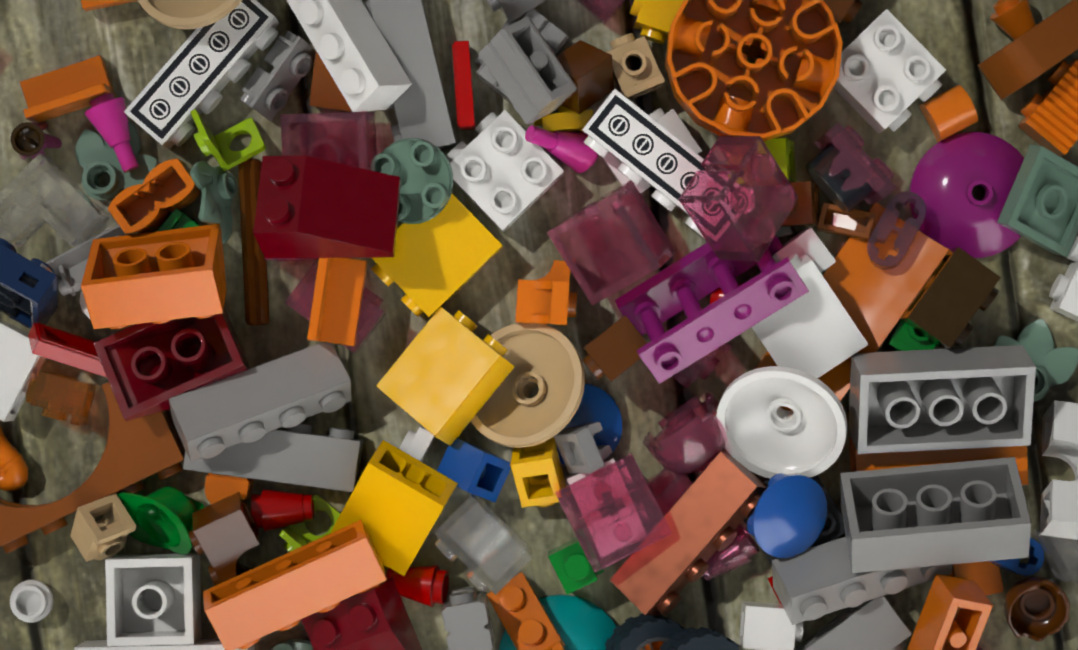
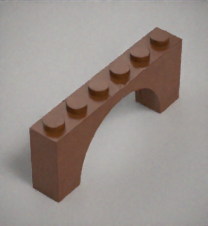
M109 382L102 384L109 409V433L104 453L97 467L79 488L52 503L30 505L14 503L0 498V548L3 547L6 554L29 544L27 535L39 529L42 530L45 536L67 526L68 523L65 517L75 513L80 506L115 493L135 494L145 489L142 481L157 474L159 480L162 481L183 471L180 463L184 461L186 450L169 410L125 421Z

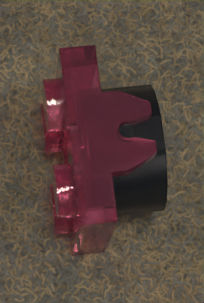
M838 122L814 142L821 152L806 164V170L824 194L844 212L849 213L862 200L872 205L884 199L896 188L890 181L894 177L891 170L879 158L872 160L862 149L865 142L851 126L847 125L843 128Z

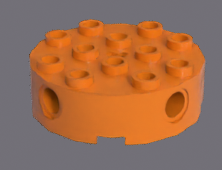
M684 0L670 25L665 67L674 98L695 124L725 140L761 143L791 134L823 107L839 78L843 42L832 10L823 0ZM751 45L758 47L757 54L763 57V59H757L754 64L747 62V55L742 53V51H747Z

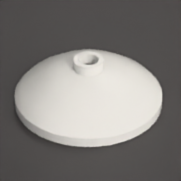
M769 366L742 374L724 391L717 408V431L727 452L749 471L769 479L779 473L786 475L798 474L809 478L822 473L837 460L843 450L847 436V418L838 397L821 380L794 368ZM780 406H785L792 410L787 411L782 409Z

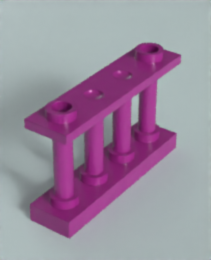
M760 209L724 231L719 238L711 239L615 300L622 315H626L641 336L645 333L648 334L651 342L636 351L659 384L809 292L788 257L778 263L773 258L772 254L782 249L783 245ZM757 264L762 273L739 286L735 277ZM720 287L724 296L702 309L698 300ZM684 310L687 319L665 332L661 323Z

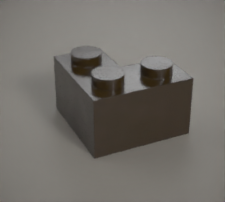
M961 248L949 249L900 319L942 349L951 348L953 344L960 346L974 327V325L969 323L978 309L985 311L996 298L999 290L995 288V285L1001 277Z

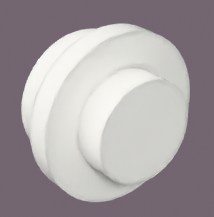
M33 579L18 584L10 596V607L14 615L18 619L29 623L38 622L48 616L54 602L50 588L45 583Z

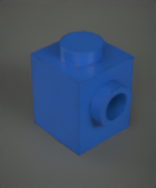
M457 438L451 446L448 445L437 471L457 482V487L496 502L511 469V462L482 447Z

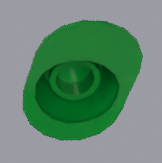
M170 486L160 488L147 496L124 492L117 494L137 526L135 531L128 533L130 536L140 542L169 549L178 554L185 555L191 552L193 545L189 537V531L193 530L192 513L205 508L203 503L186 496L178 489Z

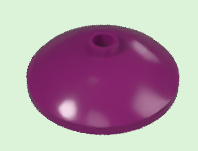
M982 132L955 134L932 146L916 165L909 186L910 210L920 232L948 249L959 247L973 258L992 256L1009 248L1021 236L998 224L997 221L1023 163V155L1007 141ZM975 185H979L985 190V197L982 201H978L972 196V189Z

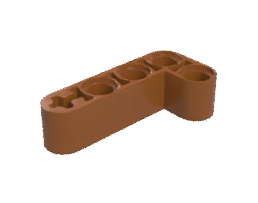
M1072 0L977 65L1001 100L1030 83L1078 49V0Z

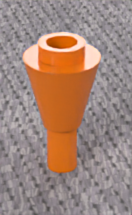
M999 0L993 5L996 12L991 15L990 19L1013 40L1036 26L1028 0Z

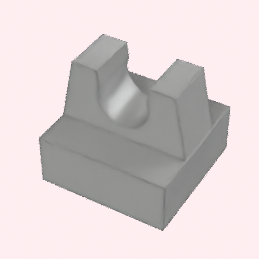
M589 422L565 428L554 436L569 474L593 473L605 466L603 461L613 453L610 445L597 446L593 436L603 430L600 422Z

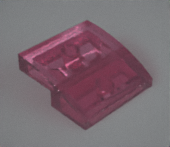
M632 453L555 492L595 573L673 534Z

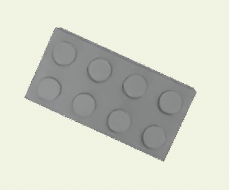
M1023 345L855 353L851 356L849 433L857 453L870 454L1031 446L1036 366Z
M1015 457L840 473L841 511L852 573L1029 558L1031 520Z

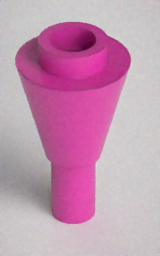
M108 93L89 102L91 108L84 114L110 148L114 149L123 172L126 173L137 169L139 164L129 143L131 139L127 114L124 113L126 110L124 97L115 98L113 93Z
M534 125L529 126L526 130L525 139L527 142L546 148L548 152L576 173L587 171L598 158V154L583 143L588 137L584 132H550Z

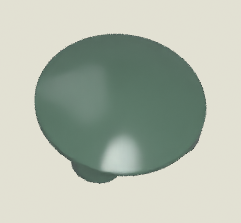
M418 138L401 139L390 144L372 160V171L398 176L401 179L398 222L405 224L424 223L436 217L447 205L453 189V172L445 154L433 143Z

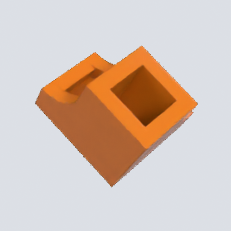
M554 260L549 273L540 279H518L516 323L567 326V317H576L577 292H569L571 261Z

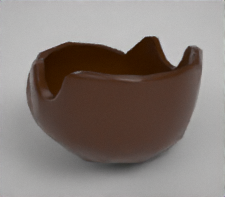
M1031 576L1017 581L1007 592L1003 611L1008 626L1017 638L1024 636L1041 642L1048 635L1059 632L1069 620L1070 601L1061 585L1057 582L1041 576Z

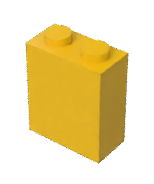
M451 194L445 208L433 219L419 224L402 223L397 228L395 256L372 258L376 264L371 270L388 287L395 282L406 293L400 300L417 317L424 312L431 318L440 306L443 307L503 248V245Z
M440 306L376 387L433 436L451 446L515 366L503 357L508 350L488 334L482 340L473 333L478 325L458 310L452 316Z
M383 440L364 469L331 533L362 520L383 565L405 576L458 483Z

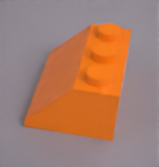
M220 223L93 239L81 283L93 329H121L134 324L150 322L163 324L174 319L190 317L204 319L215 314H222L227 288Z

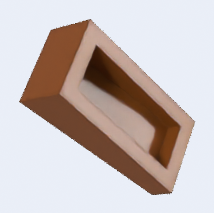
M823 202L817 229L819 232L870 240L876 214L852 209L849 213H846L837 205Z

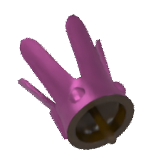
M25 122L14 128L11 133V145L22 160L30 156L38 164L47 166L49 160L43 152L44 148L61 147L62 142L59 138L43 132L44 129L48 128V123Z

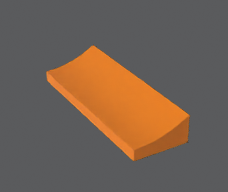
M874 202L867 210V212L876 214L870 240L848 237L834 256L836 262L822 273L869 344L857 353L876 352L949 251L948 248L918 231L877 202ZM766 351L754 369L777 366L769 352ZM851 357L817 378L834 392L840 402L850 389ZM780 406V407H781L782 409H784V410H787V411H791V410H792V409H790V408H788V407Z

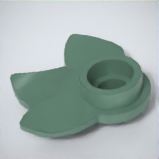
M128 122L131 139L129 143L139 167L130 172H123L114 149L110 148L107 142L97 133L84 129L78 138L75 156L84 169L81 180L84 191L93 199L108 201L115 198L122 189L143 184L148 173L158 165L156 158L150 155L139 154L141 151L140 137L133 123ZM108 173L110 175V183L106 187L101 188L98 184V179L102 174Z
M205 161L196 162L190 171V175L202 195L198 218L204 223H220L224 244L229 240L232 233L231 204L237 193L235 178L231 173L224 172L221 166L212 167Z
M1037 319L1025 326L1019 333L1017 340L1000 335L995 342V346L1023 345L1036 366L1034 402L1041 400L1048 393L1050 386L1067 382L1078 363L1077 348H1054L1051 332L1043 319Z

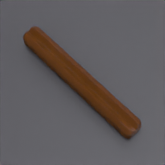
M250 158L238 164L245 322L250 326L266 325L270 321L267 258H264L253 233L262 162L256 158Z

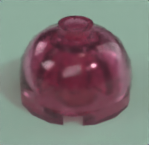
M710 392L705 393L706 401L701 402L696 396L663 417L658 422L662 430L656 437L650 431L645 436L643 444L665 469L679 474H689L700 470L702 473L715 457L725 449L727 442L725 428L716 417L719 403Z

